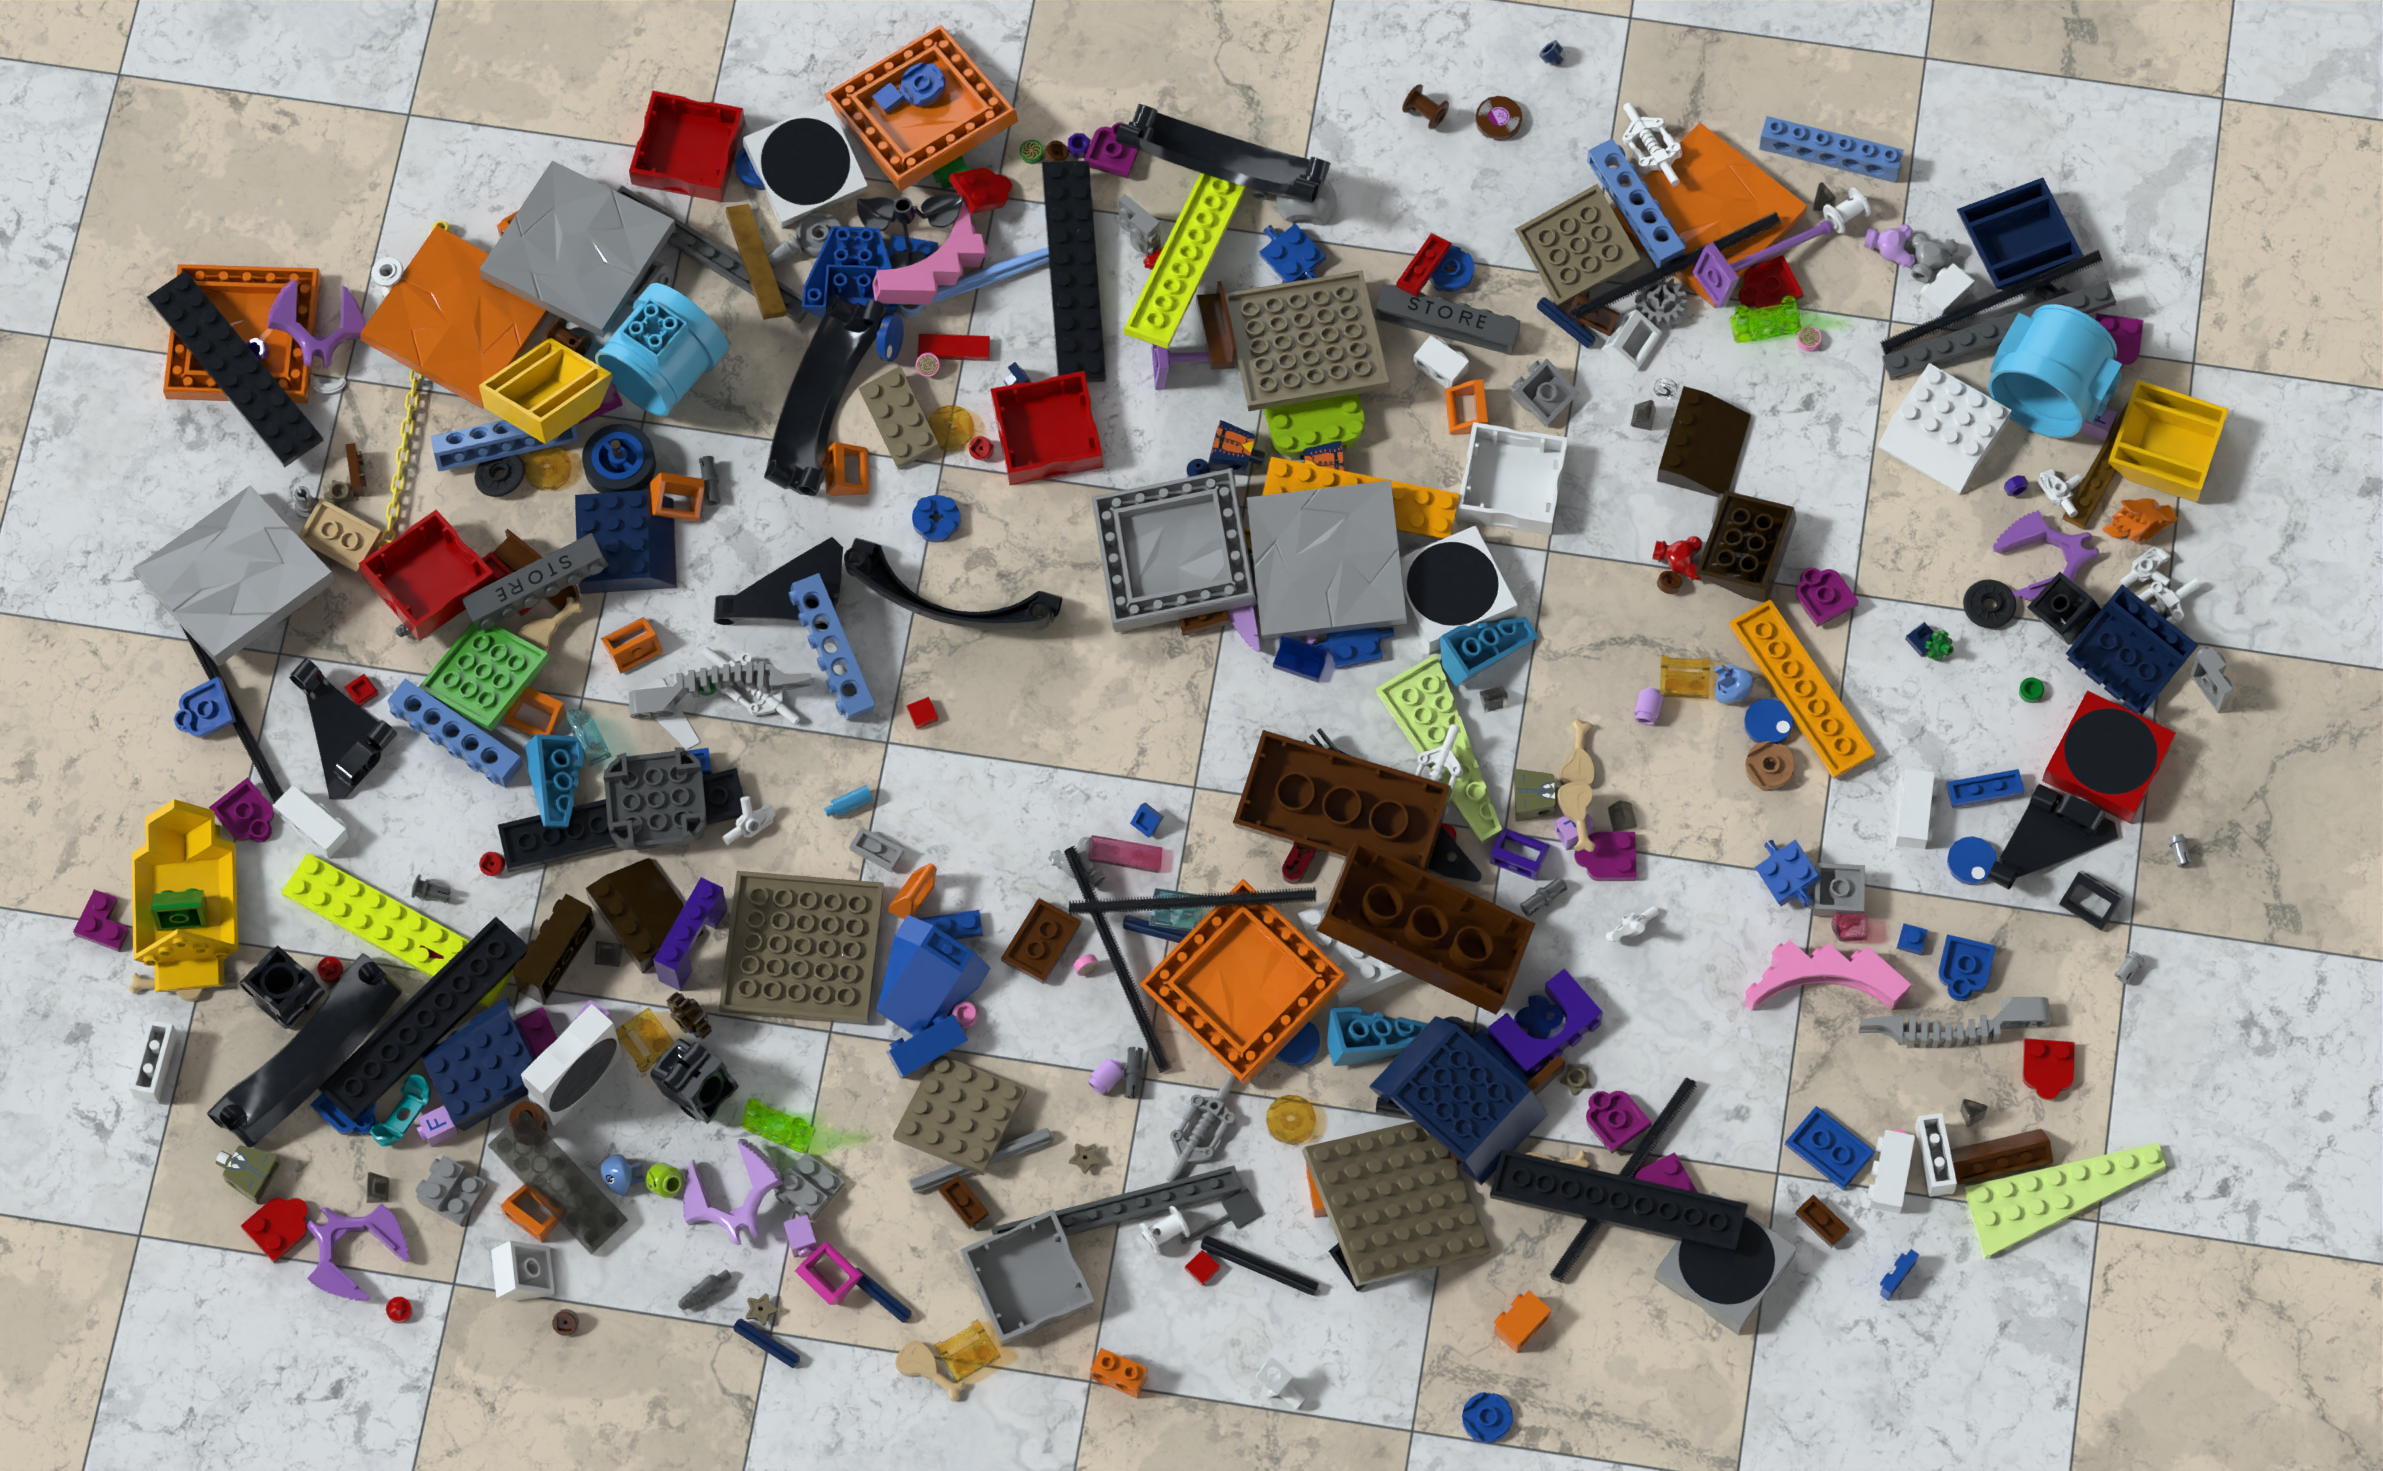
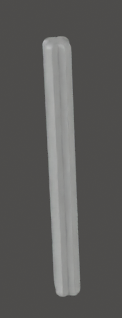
M1044 1128L1000 1145L989 1166L1050 1143L1052 1135L1049 1129ZM950 1164L911 1179L910 1185L913 1192L917 1194L948 1182L957 1175L961 1177L973 1171L956 1164Z

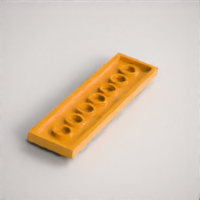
M1271 457L1263 495L1390 480ZM1391 480L1396 529L1398 532L1438 540L1451 536L1459 493Z
M1771 599L1729 622V627L1780 702L1788 709L1793 721L1833 779L1875 757V751Z

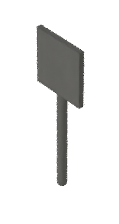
M1247 1188L1221 1203L1227 1212L1225 1216L1192 1233L1188 1238L1185 1237L1181 1240V1243L1189 1242L1228 1219L1232 1220L1237 1229L1263 1213Z

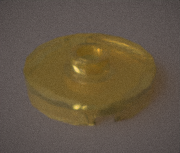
M946 405L939 407L928 419L941 446L939 449L943 451L962 449L974 436L972 416L966 409L959 406ZM949 424L954 425L953 428H947L946 426Z
M558 446L531 451L524 459L525 478L531 486L538 490L558 489L570 477L571 464L569 456ZM550 464V467L544 468L543 465Z
M1286 1095L1279 1097L1271 1103L1267 1110L1266 1125L1268 1131L1279 1142L1291 1145L1301 1143L1311 1136L1315 1127L1316 1115L1314 1109L1306 1099L1300 1096ZM1292 1115L1295 1117V1120L1288 1121L1286 1118Z

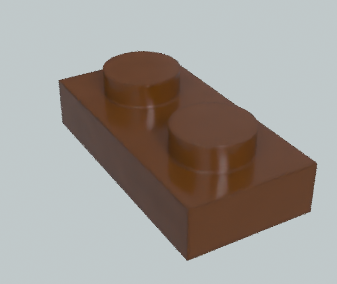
M1577 294L1570 310L1585 302L1587 303L1591 299ZM1601 307V311L1598 308L1599 312L1596 310V313L1593 311V314L1590 313L1591 315L1588 313V317L1585 315L1586 318L1583 316V319L1581 317L1580 320L1578 319V322L1611 336L1621 313L1608 307H1603L1604 309Z
M355 443L345 444L354 497L364 496L363 487L367 486L365 472L361 473L360 465H364L362 451H357Z
M1227 610L1179 619L1183 636L1230 624Z
M959 1175L938 1189L939 1194L969 1230L989 1216L988 1210Z
M1814 1194L1796 1210L1795 1215L1830 1248H1833L1850 1230Z

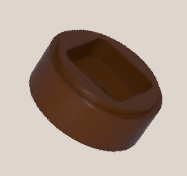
M1057 140L1051 141L1044 149V156L1049 162L1065 161L1069 155L1067 146Z
M1663 571L1657 580L1658 588L1667 594H1676L1682 585L1681 577L1673 571Z
M570 1309L558 1311L552 1321L554 1330L562 1336L573 1334L579 1325L577 1314Z

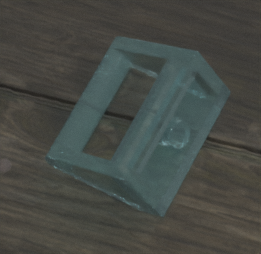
M575 709L568 710L565 714L573 736L578 737L583 747V755L589 767L612 757L591 714Z

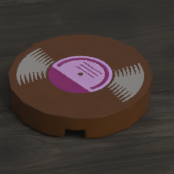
M1489 97L1477 108L1475 119L1477 129L1487 138H1494L1497 141L1509 139L1519 131L1522 123L1521 109L1515 101L1508 97Z

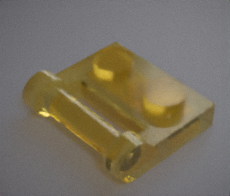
M1661 655L1660 694L1663 697L1709 698L1710 657L1686 659L1669 658V655ZM1668 667L1702 669V672L1668 671Z
M649 1007L615 1029L618 1041H621L637 1063L636 1067L640 1073L650 1069L653 1064L658 1062L661 1055L674 1044L671 1036ZM634 1030L651 1054L644 1057L628 1033Z
M978 1319L971 1322L970 1327L946 1341H939L934 1344L937 1353L957 1383L1001 1358L1000 1353ZM977 1334L979 1336V1339L952 1355L948 1353L950 1349Z

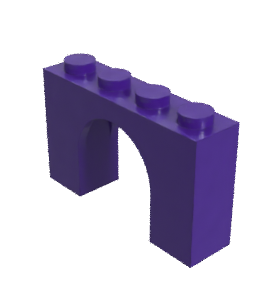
M702 877L699 879L653 960L660 982L678 991L682 990L692 972L690 956L700 931L705 924L716 929L728 909L723 887Z
M1565 968L1545 983L1544 991L1562 1011L1566 1020L1565 1027L1558 1035L1549 1039L1533 1038L1527 1035L1508 1013L1488 1027L1487 1035L1527 1078L1530 1075L1534 1077L1544 1068L1543 1065L1550 1060L1552 1061L1556 1056L1561 1057L1564 1049L1569 1045L1574 1047L1582 1040V1035L1588 1031H1595L1602 1024L1603 1011Z

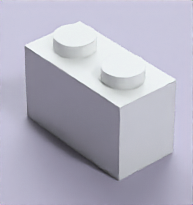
M1953 263L1949 268H1943L1937 274L1936 280L1932 284L1927 283L1921 289L1919 304L1935 318L1942 317V315L1950 313L1972 292L1974 280Z
M1430 335L1414 354L1413 366L1447 389L1456 386L1467 374L1469 360L1463 353L1455 352L1449 348L1448 344L1442 339H1436Z

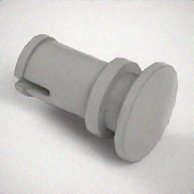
M792 234L788 235L790 240L782 241V245L767 254L772 267H775V265L789 256H795L794 253L797 251L800 254L803 253L801 245Z
M300 486V492L297 489L294 492L296 498L295 511L300 517L309 518L318 502L310 495L307 487Z

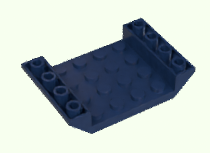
M1437 1016L1427 1024L1369 1086L1387 1104L1392 1100L1463 1162V1170L1481 1186L1497 1170L1502 1149L1514 1152L1548 1115L1530 1088L1456 1024Z

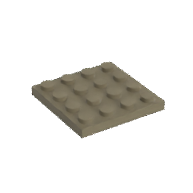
M1598 184L1515 229L1558 308L1573 301L1577 294L1584 295L1642 263Z
M941 1055L932 1060L893 1134V1139L984 1176L1027 1090L1025 1087Z

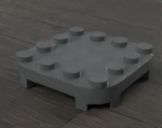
M675 747V751L634 756H626V753L617 755V758L608 765L607 769H604L603 779L607 824L611 838L618 848L642 850L678 846L698 841L703 837L707 823L703 773L699 759L692 753L685 751L681 747Z

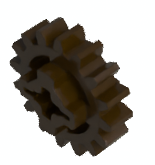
M678 992L666 1000L668 1002L667 1006L671 1008V1018L684 1033H693L696 1038L699 1037L702 1040L712 1032V1027L708 1024L709 1021L707 1020L708 1015L693 998L691 1000L689 998L686 999L683 994Z

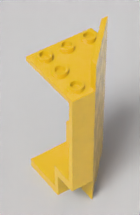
M173 799L145 817L146 844L131 853L134 960L143 962L147 966H154L155 992L225 986L224 959L239 950L236 843L221 839L220 825L215 824L214 810ZM191 888L204 891L207 907V927L157 931L151 912L153 894L166 890L183 892Z

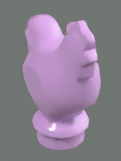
M1900 225L1897 229H1888L1883 233H1879L1877 229H1868L1864 247L1870 248V250L1877 248L1883 259L1902 265L1903 268L1906 266L1911 267L1915 263L1914 255L1907 253L1904 249V244L1913 236V229L1909 225Z

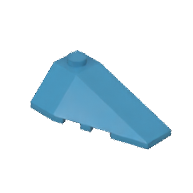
M1526 617L1506 619L1488 624L1484 622L1473 626H1458L1439 637L1442 666L1455 687L1528 645L1539 636Z
M536 734L525 745L527 768L543 826L567 828L574 804L575 789L579 783V772L584 762L582 737Z
M1358 1007L1331 1008L1329 1010L1327 1046L1333 1066L1356 1065L1397 1056L1428 1023L1402 1017L1394 1019L1383 1016L1384 1013L1375 1012L1374 1014L1361 1011L1362 1008Z

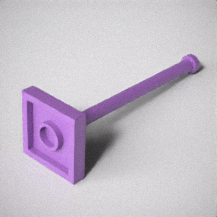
M1822 221L1817 227L1732 264H1728L1714 243H1710L1705 246L1692 273L1717 307L1721 308L1727 305L1739 280L1735 272L1822 234L1828 235L1832 233V226L1829 221Z
M1152 344L1155 390L1165 389L1170 362L1209 361L1207 352L1170 353V350Z

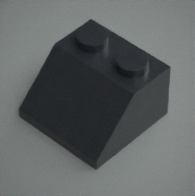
M2061 572L2027 606L2046 627L2068 645L2101 610L2090 595Z

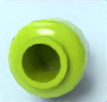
M657 1163L648 1170L645 1182L647 1188L652 1193L663 1198H671L680 1191L683 1185V1177L677 1168L666 1163Z

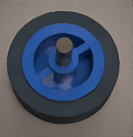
M612 424L597 430L587 440L582 453L586 478L590 485L599 493L643 490L651 482L656 469V459L650 439L638 428L627 424Z

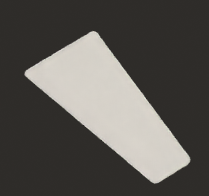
M659 678L638 690L668 686L663 678ZM678 704L675 707L674 715L655 718L685 749L699 743L698 737Z

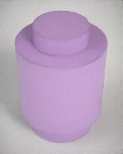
M1647 687L1645 690L1640 691L1634 713L1637 722L1644 725H1654L1655 720H1658L1663 701V695L1660 694L1658 689Z
M1106 1058L1090 1075L1091 1078L1088 1080V1084L1100 1095H1103L1105 1092L1108 1093L1124 1076L1122 1072L1124 1067L1115 1058L1112 1060Z

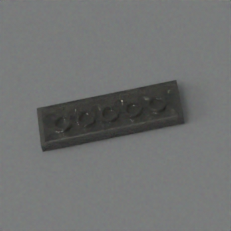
M525 1110L487 1145L590 1255L628 1221L622 1212Z

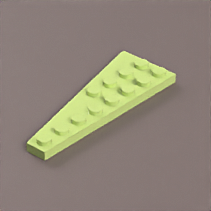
M1437 654L1432 655L1375 688V693L1418 755L1442 747L1451 724L1460 727L1451 751L1463 768V774L1455 781L1450 801L1481 845L1501 834L1500 822L1489 798L1487 787L1482 779L1477 760H1475L1469 738L1458 714L1453 695L1448 687L1446 676L1443 673ZM1435 764L1427 766L1430 772H1433L1432 767L1435 766ZM1444 768L1445 773L1442 774L1443 778L1439 782L1448 785L1452 774L1448 768Z
M2159 1143L1965 1187V1196L1984 1259L1990 1258L1993 1254L2003 1249L2006 1250L2012 1247L2013 1244L2025 1238L2032 1237L2035 1233L2081 1212L2082 1209L2094 1203L2097 1204L2102 1199L2122 1191L2125 1187L2137 1181L2140 1182L2162 1171L2166 1165Z

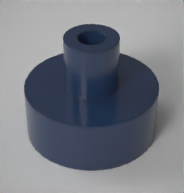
M1554 40L1541 50L1539 56L1545 63L1553 61L1558 65L1563 61L1560 55L1563 47L1557 40Z
M1203 459L1190 461L1186 469L1187 477L1210 473V470H1207L1208 462Z

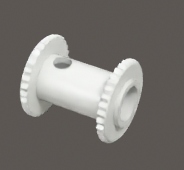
M1850 188V197L1835 208L1828 204L1823 207L1825 219L1830 222L1832 229L1837 233H1844V223L1859 213L1866 217L1871 214V208L1866 197L1856 188Z
M385 257L377 261L371 272L373 281L378 286L380 285L381 293L384 297L399 282L404 272L402 263L392 257Z
M1174 1206L1169 1207L1171 1213L1169 1217L1150 1228H1147L1143 1223L1140 1224L1144 1241L1156 1255L1160 1254L1158 1247L1160 1244L1182 1232L1186 1238L1190 1236L1184 1217Z

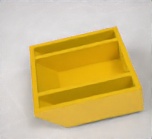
M550 337L480 384L479 389L485 409L542 443L547 444L600 407L613 375L608 370Z
M2136 380L2108 463L2128 481L2197 503L2229 409Z

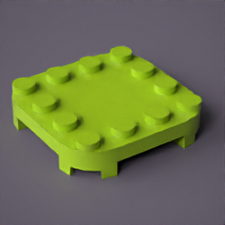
M1358 393L1263 409L1271 437V444L1275 452L1278 451L1282 455L1291 457V460H1300V456L1304 455V449L1336 441H1342V446H1346V449L1355 446V443L1362 437L1365 428L1364 413Z

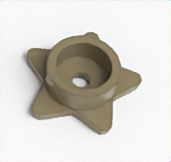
M332 480L331 487L324 494V497L333 500L334 505L340 507L344 502L354 501V497L350 493L351 482L344 483Z
M1571 1064L1568 1065L1567 1075L1559 1080L1561 1084L1569 1086L1572 1095H1576L1580 1089H1590L1592 1086L1587 1080L1589 1068L1581 1069Z
M1075 1144L1076 1154L1069 1160V1164L1077 1165L1081 1168L1083 1174H1086L1094 1165L1101 1164V1160L1095 1155L1097 1146L1092 1144L1084 1147L1080 1144Z
M767 1293L759 1299H747L750 1310L746 1314V1319H755L762 1325H766L770 1315L778 1311L775 1306L769 1304V1295Z

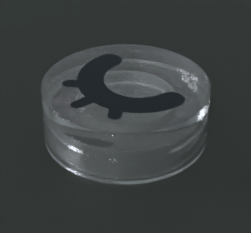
M1659 378L1655 382L1653 391L1661 398L1673 399L1676 397L1678 385L1671 379Z

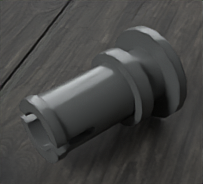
M418 874L412 886V898L419 894L424 899L429 897L447 903L451 888L430 883L429 879L423 881L421 880L422 875Z

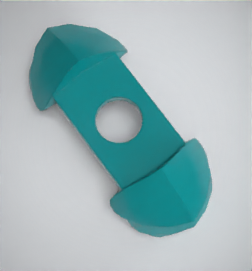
M409 1075L408 1079L404 1082V1086L400 1089L404 1097L385 1123L377 1121L376 1125L372 1126L370 1133L381 1147H387L400 1141L421 1110L427 1105L431 1091L428 1082L421 1075ZM404 1109H409L411 1111L409 1118L404 1121L399 1120V1113Z

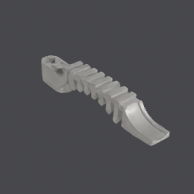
M758 661L756 665L753 662H747V665L735 663V666L732 667L730 664H723V668L712 666L710 670L700 668L698 672L688 670L686 677L683 673H676L677 683L674 686L630 691V717L633 719H647L672 716L675 714V707L687 693H692L693 698L699 697V685L703 687L704 692H711L710 681L714 683L716 689L722 688V679L726 682L727 687H733V678H735L738 687H745L746 677V683H748L749 688L756 689V676H758L757 687H759L761 693H767L768 675H770L769 686H773V691L808 687L814 685V678L811 677V673L793 675L782 673L773 664H766L765 661Z
M2013 997L2004 999L2001 1002L2002 1010L1993 1020H1987V1015H1980L1978 1027L1975 1028V1019H1969L1965 1031L1963 1022H1957L1956 1030L1953 1032L1951 1023H1945L1944 1031L1940 1032V1022H1933L1932 1030L1928 1032V1020L1921 1019L1919 1032H1916V1015H1910L1907 1032H1903V1016H1881L1861 1019L1859 1033H1882L1893 1038L1898 1045H1907V1048H1913L1914 1045H1919V1048H1926V1045H1931V1048H1938V1045L1950 1048V1044H1955V1047H1962L1963 1043H1967V1046L1974 1045L1975 1042L1986 1044L1990 1036H1992V1042H1998L2001 1035L2000 1029L2042 1028L2051 1024L2049 1000L2046 997Z

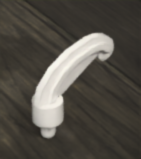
M313 374L310 375V383L313 389L321 394L338 392L346 385L344 378H340L339 383L321 384L319 378H315Z

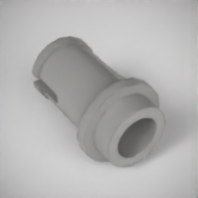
M2183 834L2170 837L2168 845L2173 849L2177 867H2182V864L2187 866L2193 863L2186 844L2188 839L2184 838Z
M2135 951L2126 954V960L2114 974L2122 983L2128 984L2136 970L2143 966L2144 958Z

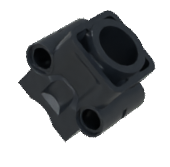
M278 945L273 947L258 965L239 982L240 986L253 997L255 1004L285 1029H291L326 993L316 982L314 975L298 964ZM291 987L286 993L276 994L282 988Z
M677 1039L661 1055L650 1073L652 1080L665 1097L677 1103L691 1118L695 1120L698 1118L706 1124L716 1115L720 1105L731 1097L739 1087L737 1082L728 1073L723 1061L711 1055L699 1043L694 1042L691 1045L683 1039Z

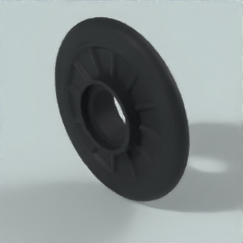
M518 455L481 462L475 471L476 487L480 492L490 497L507 495L521 484L525 475V466ZM505 470V474L501 478H494L497 471Z
M1986 579L1978 581L1968 588L1964 595L1963 607L1967 617L1976 625L1984 628H1998L2007 624L2014 616L2016 599L2012 590L2007 585L1997 580ZM1992 599L1996 602L1997 606L1993 609H1988L1984 606L1983 601Z

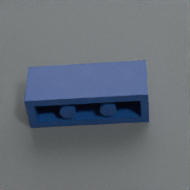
M943 1013L932 1020L934 1025L927 1029L922 1025L911 1032L913 1037L906 1041L901 1037L889 1044L891 1049L886 1051L900 1078L968 1040L954 1014L947 1017L946 1013Z

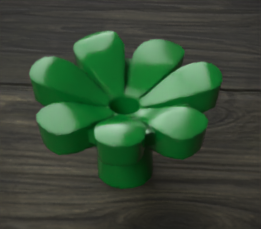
M1941 630L1940 633H1933L1932 639L1934 641L1926 642L1925 647L1931 649L1928 653L1929 659L1941 661L1943 656H1949L1953 653L1952 639L1948 637L1949 634L1945 630Z

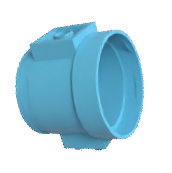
M652 283L634 302V311L609 338L604 347L596 353L595 360L597 365L612 373L613 378L610 383L627 399L653 415L665 417L705 371L709 372L715 368L729 351V345L715 322L694 302L666 285Z
M2049 304L2037 308L2031 318L2020 312L2018 313L1997 350L1990 370L1993 374L1988 382V390L1993 400L2012 410L2010 419L2015 423L2040 435L2067 438L2077 434L2085 420L2093 423L2097 415L2102 417L2109 399L2113 398L2118 388L2117 385L2122 378V374L2119 373L2122 364L2115 361L2117 346L2113 337L2099 322L2074 308Z

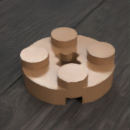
M1771 741L1756 744L1750 749L1745 762L1747 777L1763 791L1783 787L1790 781L1794 772V757L1791 751L1786 746L1780 743L1777 745L1771 743ZM1765 761L1769 763L1774 762L1776 764L1774 770L1765 769Z

